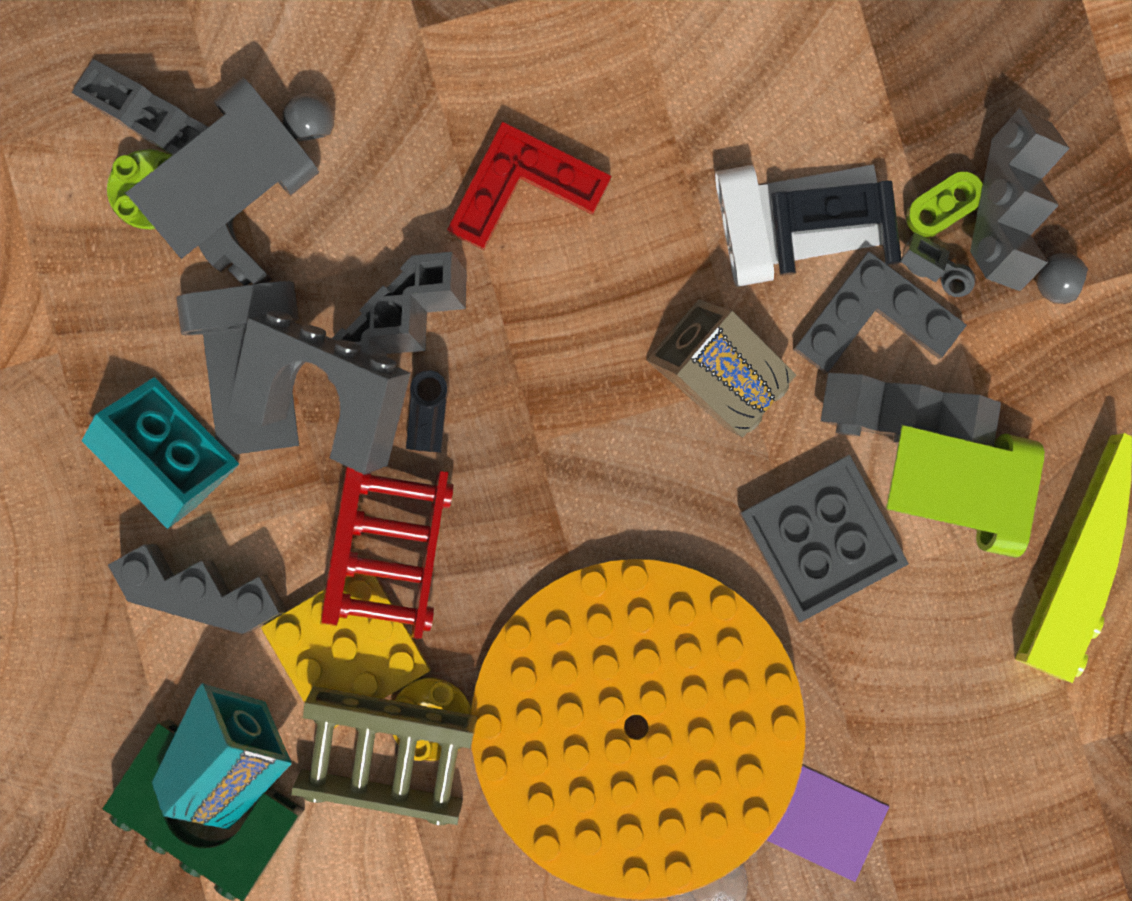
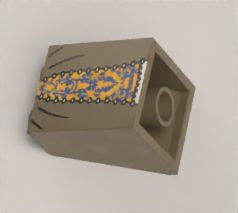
M700 299L647 359L656 370L725 429L742 438L760 424L762 415L773 402L781 399L786 394L790 382L796 377V374L732 310Z

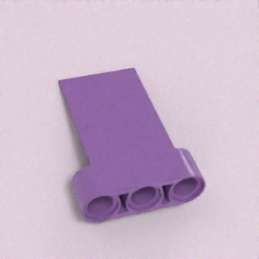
M802 766L799 780L788 808L775 830L767 838V841L856 882L889 806Z

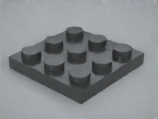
M850 455L839 459L739 513L799 623L909 565Z

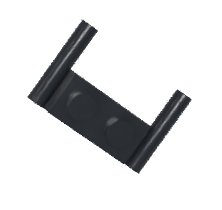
M892 181L791 192L780 191L771 194L781 276L796 274L792 233L795 235L873 227L876 224H881L885 264L901 263Z

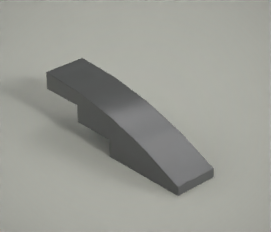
M94 59L71 92L172 156L208 128V126L185 114L178 107L152 94L144 86Z

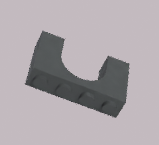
M269 310L265 315L248 318L228 411L261 427L286 419L296 375L305 362H309L321 368L330 377L339 396L340 416L330 459L364 475L386 467L390 458L411 373L397 367L396 361L380 355L371 356L360 351L361 346L354 342L335 340L326 336V331L322 328L312 325L302 326L291 321L292 316L285 312Z

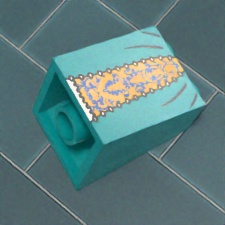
M202 683L192 698L152 781V785L163 816L230 829L292 762L265 701Z

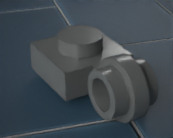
M916 232L913 233L906 243L900 261L907 266L909 271L916 276L927 277L935 283L942 277L941 284L944 291L953 297L968 295L975 285L976 278L971 268L948 260L950 254L948 250ZM954 279H960L963 282H957Z

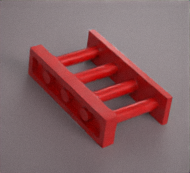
M346 466L320 624L338 626L339 618L347 619L348 615L410 624L412 625L410 638L422 639L423 631L430 632L434 607L427 606L440 522L443 508H450L454 484L447 483L448 472L440 471L436 475L435 485L371 475V472L364 475ZM368 491L432 501L429 525L364 516L365 511L357 510L359 495H368ZM361 532L426 542L422 567L357 557L358 552L350 551L353 535L361 536ZM356 573L419 583L416 606L411 608L353 599L351 594L343 593L346 576L354 577Z

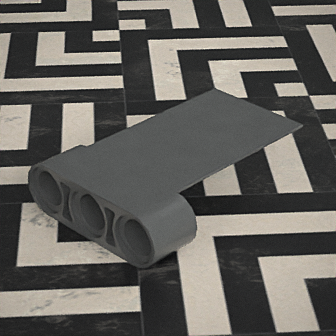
M243 77L213 100L224 116L126 192L181 259L277 182L291 196L319 174L317 167L251 84Z
M270 282L177 296L181 335H203L216 440L231 455L299 446L293 392L286 419L262 427L228 411L248 318L265 315L269 310H276L291 315V321L293 322L299 320L294 282Z

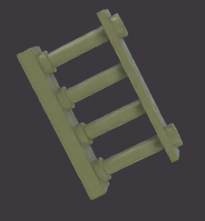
M312 687L304 703L302 717L314 720L317 724L311 771L301 769L293 785L292 795L303 797L305 800L313 803L328 801L426 819L434 825L458 824L463 798L450 795L458 749L462 747L471 748L477 722L476 715L322 687ZM336 725L354 727L359 731L352 778L327 774L333 731ZM379 732L397 735L400 739L393 786L368 781L375 734ZM419 740L436 742L442 746L434 793L409 789L416 744Z

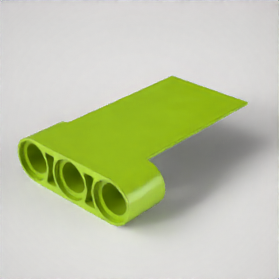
M902 425L886 509L977 529L976 541L980 550L1013 558L1020 557L1027 549L1044 463V447L1041 442L1006 433L1000 435L996 439L994 447Z

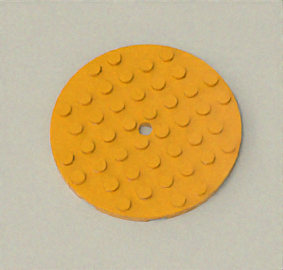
M629 559L591 565L555 580L534 594L513 614L492 643L476 682L471 715L477 716L471 744L476 773L483 794L504 831L528 857L555 877L592 893L615 898L640 900L684 894L724 877L743 864L762 846L785 814L799 780L805 751L806 724L799 682L787 652L767 621L751 604L718 580L694 569L657 560ZM632 715L644 717L649 725L646 736L641 739L631 738L624 729L626 720Z

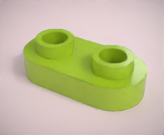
M958 172L919 196L911 203L906 213V221L911 231L924 237H932L971 213L980 203L983 188L981 180L972 173ZM955 189H961L965 192L966 200L964 202L958 201L954 197ZM921 211L931 213L932 223L927 224L921 220Z

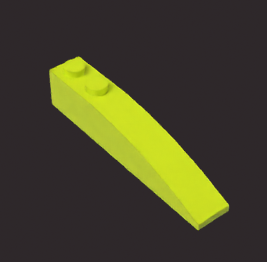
M1126 433L1110 436L1015 657L1017 661L1067 682L1073 683L1075 676L1079 677L1083 673L1088 662V655L1085 654L1091 639H1095L1099 635L1104 624L1102 613L1118 567L1127 524L1131 487L1132 436Z

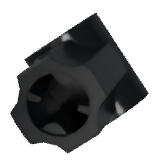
M431 370L423 371L414 377L410 386L411 401L406 449L442 453L449 384L441 374ZM427 378H435L441 385L440 396L434 401H425L419 394V386Z

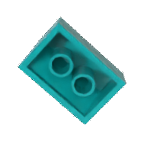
M155 377L98 412L81 440L167 529L199 506L240 464Z

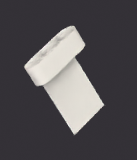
M753 165L715 171L716 190L736 287L774 280L773 264H779L771 201L772 193L877 183L874 165L758 185ZM876 224L873 227L795 235L792 233L795 260L883 245L881 224Z

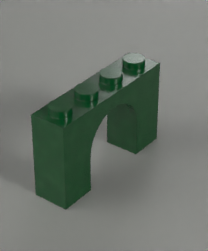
M169 719L157 724L102 810L111 815L110 821L120 829L125 831L134 830L145 837L144 843L153 851L163 855L169 853L180 861L179 866L188 874L198 878L202 875L215 884L214 889L221 896L232 901L236 898L244 901L256 886L305 809L273 787H270L262 794L242 827L233 836L222 840H205L192 835L181 825L177 818L163 816L152 785V781L179 727Z

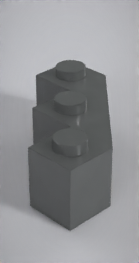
M1021 108L1015 112L992 138L970 250L986 279L1021 291L1048 263L1031 235L1059 206L1042 178L1070 149L1053 123Z
M452 252L411 256L400 267L403 272L387 288L383 285L359 310L362 314L346 330L342 327L332 339L354 342L361 346L360 351L371 356L380 355L387 357V354L426 351L427 313L466 309V269Z
M828 373L820 421L835 425V433L860 437L861 431L894 437L893 443L896 444L899 443L901 427L904 425L994 447L1001 402L982 395L944 393L917 384L886 383L860 374Z
M144 544L108 564L128 602L240 634L251 632L287 612L268 575L259 576L230 592L213 560H202L174 576L157 544Z

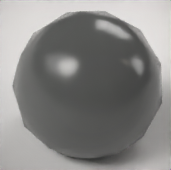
M302 93L294 96L287 102L283 110L282 123L296 141L314 140L331 134L334 127V113L331 105L323 97L315 93Z
M1059 252L1047 257L1048 263L1036 274L1037 289L1045 299L1052 303L1068 304L1075 301L1081 293L1086 280L1087 266L1082 259L1072 253Z

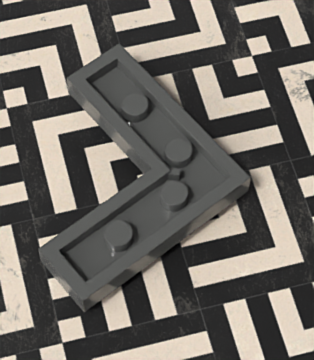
M868 252L793 350L824 374H827L876 311L940 359L946 354L967 325L871 252Z

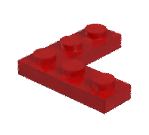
M502 122L447 232L484 251L520 180L594 215L612 176Z

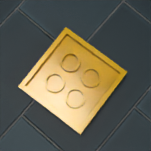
M356 573L354 577L346 576L343 593L351 594V598L393 605L377 577ZM325 589L260 627L304 703L313 686L384 699L431 671L413 638H410L411 634L404 623L348 615L347 619L339 618L338 626L320 624Z

